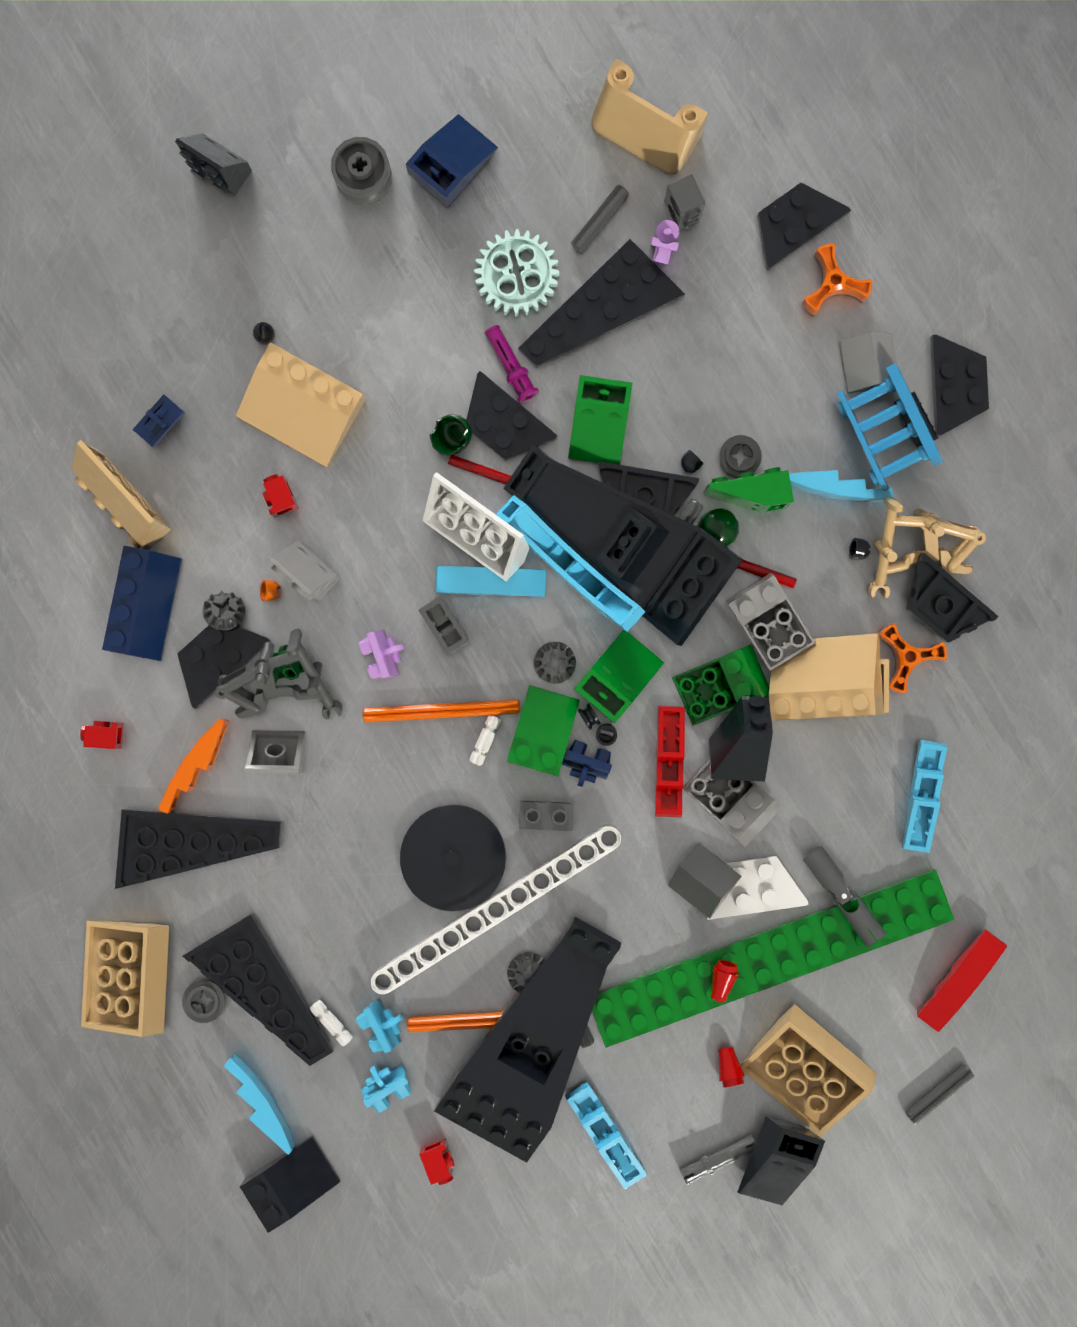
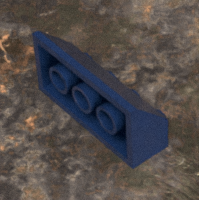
M123 546L102 650L162 661L182 558Z

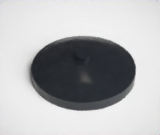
M463 805L439 806L421 815L408 829L400 850L401 871L409 889L425 904L444 911L467 910L485 901L498 887L506 865L505 844L496 825L480 811Z

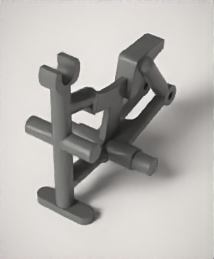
M300 629L291 631L287 646L288 653L273 657L274 644L271 642L264 643L260 657L256 661L229 675L219 676V686L215 690L216 697L220 699L226 698L240 706L235 710V714L239 718L263 713L267 708V699L283 696H292L297 700L320 699L323 704L322 716L326 720L329 719L331 709L335 710L338 716L342 715L343 710L341 702L332 700L320 678L322 664L320 662L312 663L301 643L302 632ZM299 661L309 678L308 689L301 690V687L297 684L276 686L273 673L274 668ZM253 680H256V693H253L242 686Z

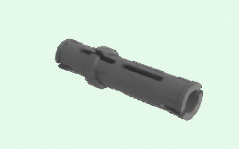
M750 1134L707 1157L703 1155L700 1157L701 1160L683 1169H679L686 1185L706 1175L710 1177L714 1175V1171L752 1153L755 1140Z

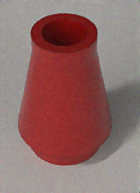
M718 960L717 965L713 966L711 993L713 1000L726 1002L739 976L737 964L727 960Z
M734 1047L718 1049L719 1081H722L723 1088L744 1084L743 1077H745V1074L735 1054Z

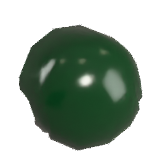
M448 414L436 420V426L430 433L433 448L439 454L446 456L464 451L472 437L469 422L457 414Z
M724 508L710 510L700 518L697 527L706 530L725 546L733 543L739 534L738 520L731 511Z

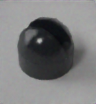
M260 322L255 325L253 336L258 343L269 344L275 337V331L269 323ZM263 326L265 338H261V327Z
M688 450L681 459V466L688 473H693L704 465L691 450Z
M853 538L849 547L850 558L857 560L867 558L871 553L869 550L871 545L864 539Z
M602 724L596 731V739L601 745H612L617 739V730L611 724ZM601 730H605L612 732L614 734L613 736L600 732Z

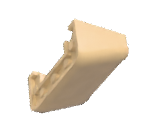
M615 59L608 71L592 115L593 129L598 134L667 174L678 173L702 137L708 112L693 104H687L679 109L675 117L669 115L629 91L634 81V73L627 64Z

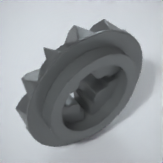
M736 435L729 438L723 444L719 453L721 466H723L728 474L737 478L739 474L755 472L762 459L758 443L745 435ZM742 446L743 455L750 458L744 459L740 467H738L737 458L729 455L737 454Z
M221 590L219 594H211L209 599L204 601L203 617L215 629L230 630L239 626L244 620L245 606L242 599L236 597L233 592L229 594ZM228 604L229 611H225L220 617V609L218 607L223 608L224 605Z
M548 642L540 647L535 655V671L542 680L548 683H562L568 680L575 671V655L569 646L561 642ZM552 651L557 659L566 658V661L559 664V674H557L553 666L544 667L547 662L551 661Z
M524 952L511 960L507 970V977L513 990L520 992L525 985L524 975L517 972V970L526 971L527 967L532 963V972L534 973L543 962V957L533 952Z
M202 979L187 987L183 994L182 1006L186 1015L193 1021L208 1023L215 1020L222 1013L226 998L222 989L213 981ZM203 990L206 998L214 999V1001L207 1004L206 1009L203 1008L201 1003H193V1001L202 997Z

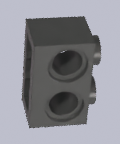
M693 175L686 176L667 186L664 203L672 220L678 225L679 229L682 227L689 229L700 222L699 219H701L706 202Z
M441 596L418 610L448 656L470 643L469 638Z
M520 800L519 829L572 831L574 804L570 802Z

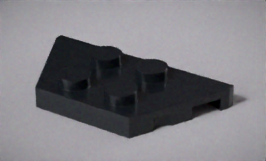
M800 182L758 212L757 217L762 234L761 241L765 252L766 269L769 271L848 215L851 209Z
M932 335L930 339L935 432L940 437L989 409L987 358L939 335Z
M481 371L477 373L466 420L470 424L472 434L504 461L514 458L520 453L528 452L532 445L537 447L557 438V434Z
M599 461L598 465L604 484L674 516L699 482V478L601 461Z
M920 553L906 610L940 639L949 643L959 638L962 634L970 633L978 629V626L988 621H994L999 617L928 555Z
M208 625L177 653L191 706L197 709L215 693L216 687L219 686V676L229 675L244 667L263 649L264 643L271 642V640L238 626L230 630H218Z

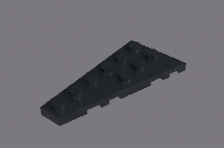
M629 239L518 347V350L537 369L564 356L569 351L582 347L600 336L603 337L636 321L639 317L656 311L674 300L677 301L683 298L685 293Z
M122 809L115 889L280 848L282 821L182 813L167 814L156 811Z
M250 914L182 956L201 970L200 972L216 983L226 995L247 1013L259 1020L269 1032L274 1033L291 1051L309 1066L334 1051L253 914Z

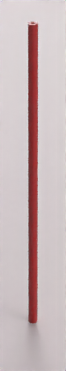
M451 455L448 461L449 465L505 485L511 478V475L455 455ZM744 559L737 567L740 570L760 577L772 573L779 584L794 588L797 581L794 577Z

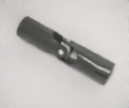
M822 846L803 859L821 886L835 894V897L833 896L834 903L867 948L877 942L875 938L879 941L887 935L857 892L850 886L846 888L842 872ZM855 896L859 903V908L856 912L848 913L843 910L841 906L849 903Z

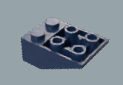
M457 114L419 147L406 163L408 175L448 207L490 159L498 147L462 116Z

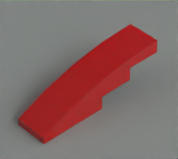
M658 706L655 817H682L685 707Z
M985 929L951 965V971L934 988V994L917 1011V1017L939 1033L980 985L1003 954L1007 945Z

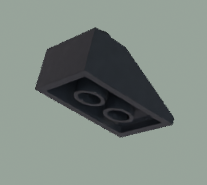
M311 1136L295 1146L289 1155L284 1153L246 1177L240 1185V1189L269 1233L293 1218L340 1183V1179L314 1137Z

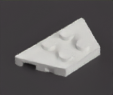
M775 855L725 862L742 877L710 919L807 906L808 901Z

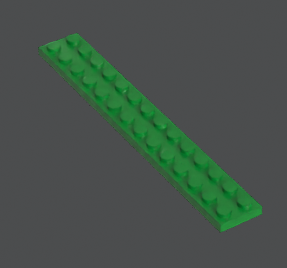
M932 869L859 896L887 933L879 941L875 938L877 942L869 948L865 946L838 907L834 905L599 991L592 1012L605 1048L955 920L937 871ZM853 898L849 903L841 907L846 912L853 913L859 908V903L856 898ZM718 960H727L738 965L737 971L739 976L726 1002H719L711 998L713 966L717 965Z

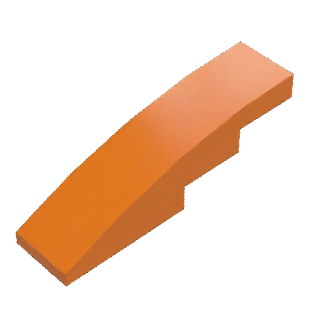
M220 718L194 745L169 783L158 808L159 811L167 814L173 813L181 790L185 792L193 791L200 769L206 771L212 769L229 720Z

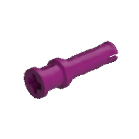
M495 325L487 329L484 334L487 336L507 372L506 380L508 384H512L516 391L518 402L524 403L535 397L539 390L534 388L530 381L527 368L521 367L500 326ZM499 343H500L501 346L503 347V349H504L506 355L508 356L509 360L506 358V356H505L503 350L501 349Z

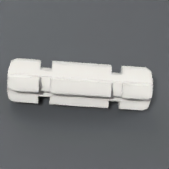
M493 715L487 717L486 727L480 733L475 745L476 750L470 756V762L479 766L483 764L486 758L484 755L486 752L488 753L496 735L494 732L500 726V718Z
M316 1001L310 1007V1011L320 1018L319 1021L332 1036L335 1035L337 1037L336 1040L341 1046L347 1045L352 1040V1035L347 1029H343L344 1026L330 1010H326L327 1007L322 1001Z

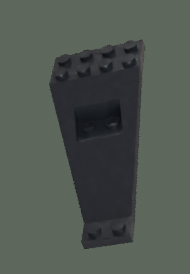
M534 445L530 447L503 488L510 495H514L526 503L581 558L617 589L637 603L645 611L642 617L679 646L684 644L743 560L706 530L563 465ZM638 529V533L634 537V532ZM623 551V555L619 559V554Z
M575 917L563 936L460 1068L436 1104L434 1112L527 1163L552 1128L606 969L619 951L621 942Z

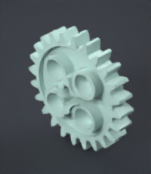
M516 229L514 236H510V233L506 230L504 239H501L496 234L495 244L490 241L486 242L488 251L480 249V255L484 259H476V265L481 268L475 269L474 275L481 278L475 280L476 286H484L479 290L480 296L488 294L486 304L488 305L494 301L495 311L501 306L504 307V315H507L510 309H514L515 317L518 316L519 309H523L524 313L528 315L529 307L531 306L537 312L538 302L547 305L545 295L554 296V291L550 287L558 286V281L553 278L559 276V270L552 269L558 266V260H550L554 256V250L545 251L548 247V242L539 244V235L530 239L528 230L524 237L520 236L518 229ZM510 251L514 252L518 271L521 272L524 295H520L509 254ZM524 252H528L533 255V259L529 262H523L519 256ZM498 259H505L508 265L499 269L494 266V262ZM534 277L540 281V284L536 287H529L526 281ZM504 284H511L515 289L512 293L505 294L500 288Z

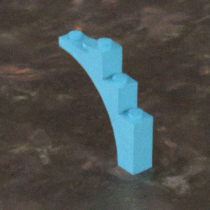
M513 495L496 513L499 518L525 536L529 550L542 559L604 617L607 616L626 632L645 613L637 603L617 589L581 558L526 503Z

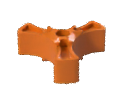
M835 244L823 245L814 254L822 267L823 280L821 287L812 295L805 297L802 302L803 307L812 315H816L821 304L833 295L847 294L864 302L872 289L871 279L856 280L853 277H848L840 270L835 259Z
M896 624L888 625L878 633L879 639H882L891 647L896 659L895 672L889 681V690L892 692H907L908 677L913 668L920 662L925 660H947V649L944 642L936 643L929 648L913 647L902 639Z

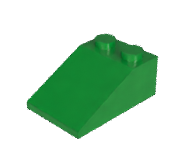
M529 685L507 762L558 776L580 700Z

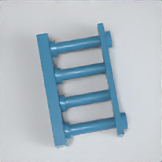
M896 363L886 368L889 377L886 378L884 383L848 400L843 391L837 393L841 402L837 403L843 417H849L871 464L872 470L868 471L875 486L880 484L884 491L890 489L885 480L886 477L922 459L924 461L930 459L933 466L944 462ZM889 391L892 393L898 392L900 399L896 401L897 404L860 423L858 422L853 411L854 409ZM901 413L902 415L908 413L911 420L907 424L908 427L869 445L863 432ZM919 436L922 445L918 446V450L882 468L879 467L874 456L875 454L907 438Z

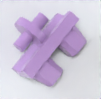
M672 220L662 221L656 229L657 237L653 236L651 245L656 246L653 261L668 264L671 250L677 251L679 242L675 240L679 235V227Z
M385 630L367 633V637L360 641L358 645L363 655L373 653L376 662L367 665L370 678L382 677L384 679L399 675L396 663L401 662L399 652L405 649L404 644L396 645L393 636L387 638Z

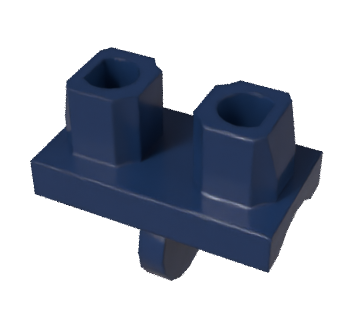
M163 394L150 410L148 409L146 415L132 430L154 448L185 412Z
M574 740L570 749L566 750L562 765L572 768L570 775L579 778L577 786L583 787L585 780L595 783L597 777L607 779L612 764H609L610 751L597 748L595 757L591 758L584 755L587 744Z

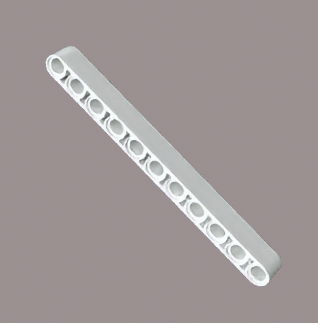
M605 825L380 967L371 978L372 989L378 994L385 995L615 850L621 842L620 832L611 825ZM605 831H613L616 834V840L613 844L606 845L601 841V836ZM584 845H590L594 849L593 856L589 859H583L579 856V849ZM562 859L568 860L571 863L570 871L567 873L559 872L556 868L558 861ZM536 875H547L549 883L545 887L536 886L534 883ZM516 888H522L526 891L527 896L521 902L515 901L511 896L512 891ZM494 902L501 903L504 907V912L499 916L492 915L489 911V906ZM470 917L479 918L481 927L477 930L470 929L467 926V919ZM448 931H454L458 934L459 941L455 944H449L445 941L444 934ZM427 945L434 947L436 956L426 958L422 954V948ZM402 960H409L413 964V970L405 973L400 969L399 963ZM381 974L387 975L391 980V984L387 987L380 986L377 982V976Z

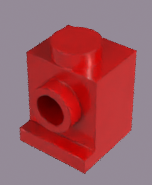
M275 474L263 480V485L266 491L262 492L268 507L273 506L272 509H269L271 516L276 518L299 508L288 481L283 475L279 477L278 474Z
M94 721L93 726L83 725L80 731V739L84 741L83 747L122 749L124 723L112 722L110 727V722Z
M446 1138L422 1147L419 1155L431 1185L437 1182L439 1185H443L454 1179L452 1168L455 1167L450 1151L445 1152L448 1144Z

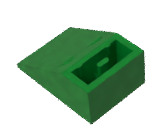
M580 375L568 459L594 463L601 461L620 465L632 382Z
M780 467L764 470L765 473L754 476V472L742 473L733 480H728L727 476L714 478L703 491L705 496L758 513L786 509L794 502L789 471H781Z
M623 630L573 690L611 722L616 723L662 667L664 662L629 632Z
M751 644L672 677L693 726L731 711L742 696L765 697L769 694L768 682Z

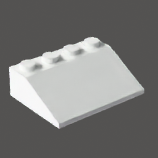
M437 472L433 475L422 521L507 582L526 560L529 545L525 536Z

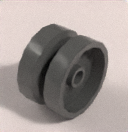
M353 137L345 140L336 148L331 159V171L342 196L347 201L356 205H370L380 201L387 194L392 184V171L385 150L378 142L367 137Z

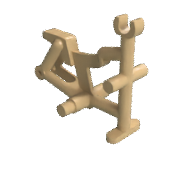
M884 498V504L888 508L882 540H877L874 544L880 555L875 582H872L868 587V594L871 597H875L876 590L882 588V596L888 598L890 588L886 585L887 574L908 570L911 564L917 563L920 553H925L933 561H938V565L947 573L969 574L972 572L973 566L963 564L962 562L977 545L985 542L986 535L982 531H979L975 526L968 527L939 519L934 513H928L920 508L915 510L914 516L897 515L898 512H903L904 506L895 498ZM895 526L921 527L923 529L925 549L906 553L901 561H896L897 554L892 550ZM944 533L962 538L950 553L944 547H939L938 537L943 536Z

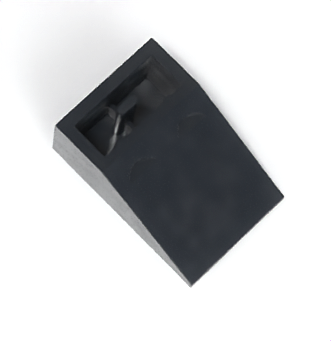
M205 134L181 137L175 141L180 149L179 154L186 159L185 163L192 168L190 172L201 180H204L206 177L213 182L212 186L223 194L229 192L235 196L252 171L246 160Z
M766 1116L737 1192L742 1195L783 1205L816 1167L825 1140L810 1129Z

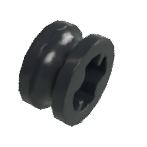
M589 703L584 710L578 709L589 730L592 729L594 724H601Z

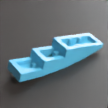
M838 470L789 473L791 487L832 499L857 502H884L885 497L893 498V488L885 491L883 488L866 489L865 479L839 481Z
M436 566L435 593L545 597L546 570L518 569L506 582L486 567Z
M919 740L906 814L903 849L930 853L941 804L939 796L944 778L942 771L948 748L945 743Z
M235 1053L224 1067L242 1083V1086L236 1093L255 1109L249 1119L289 1155L296 1144L283 1114L257 1075Z
M588 1081L565 1095L567 1102L580 1119L582 1126L596 1144L598 1151L624 1189L647 1175L646 1171Z

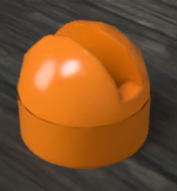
M263 580L260 585L261 600H277L281 595V592L277 591L281 589L280 585L272 580Z

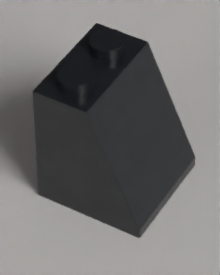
M742 696L709 739L711 779L765 782L773 735L769 697Z

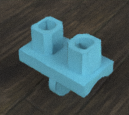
M380 999L366 1007L363 1013L356 1018L362 1030L371 1027L375 1034L368 1039L372 1052L383 1050L384 1053H387L402 1042L398 1036L402 1031L397 1024L403 1020L401 1013L393 1016L390 1008L384 1009Z
M402 1064L393 1070L386 1067L381 1071L374 1065L370 1068L372 1076L365 1080L367 1085L361 1088L365 1106L367 1108L372 1106L378 1113L384 1111L390 1105L387 1098L389 1094L395 1092L399 1099H403L411 1094L406 1069Z

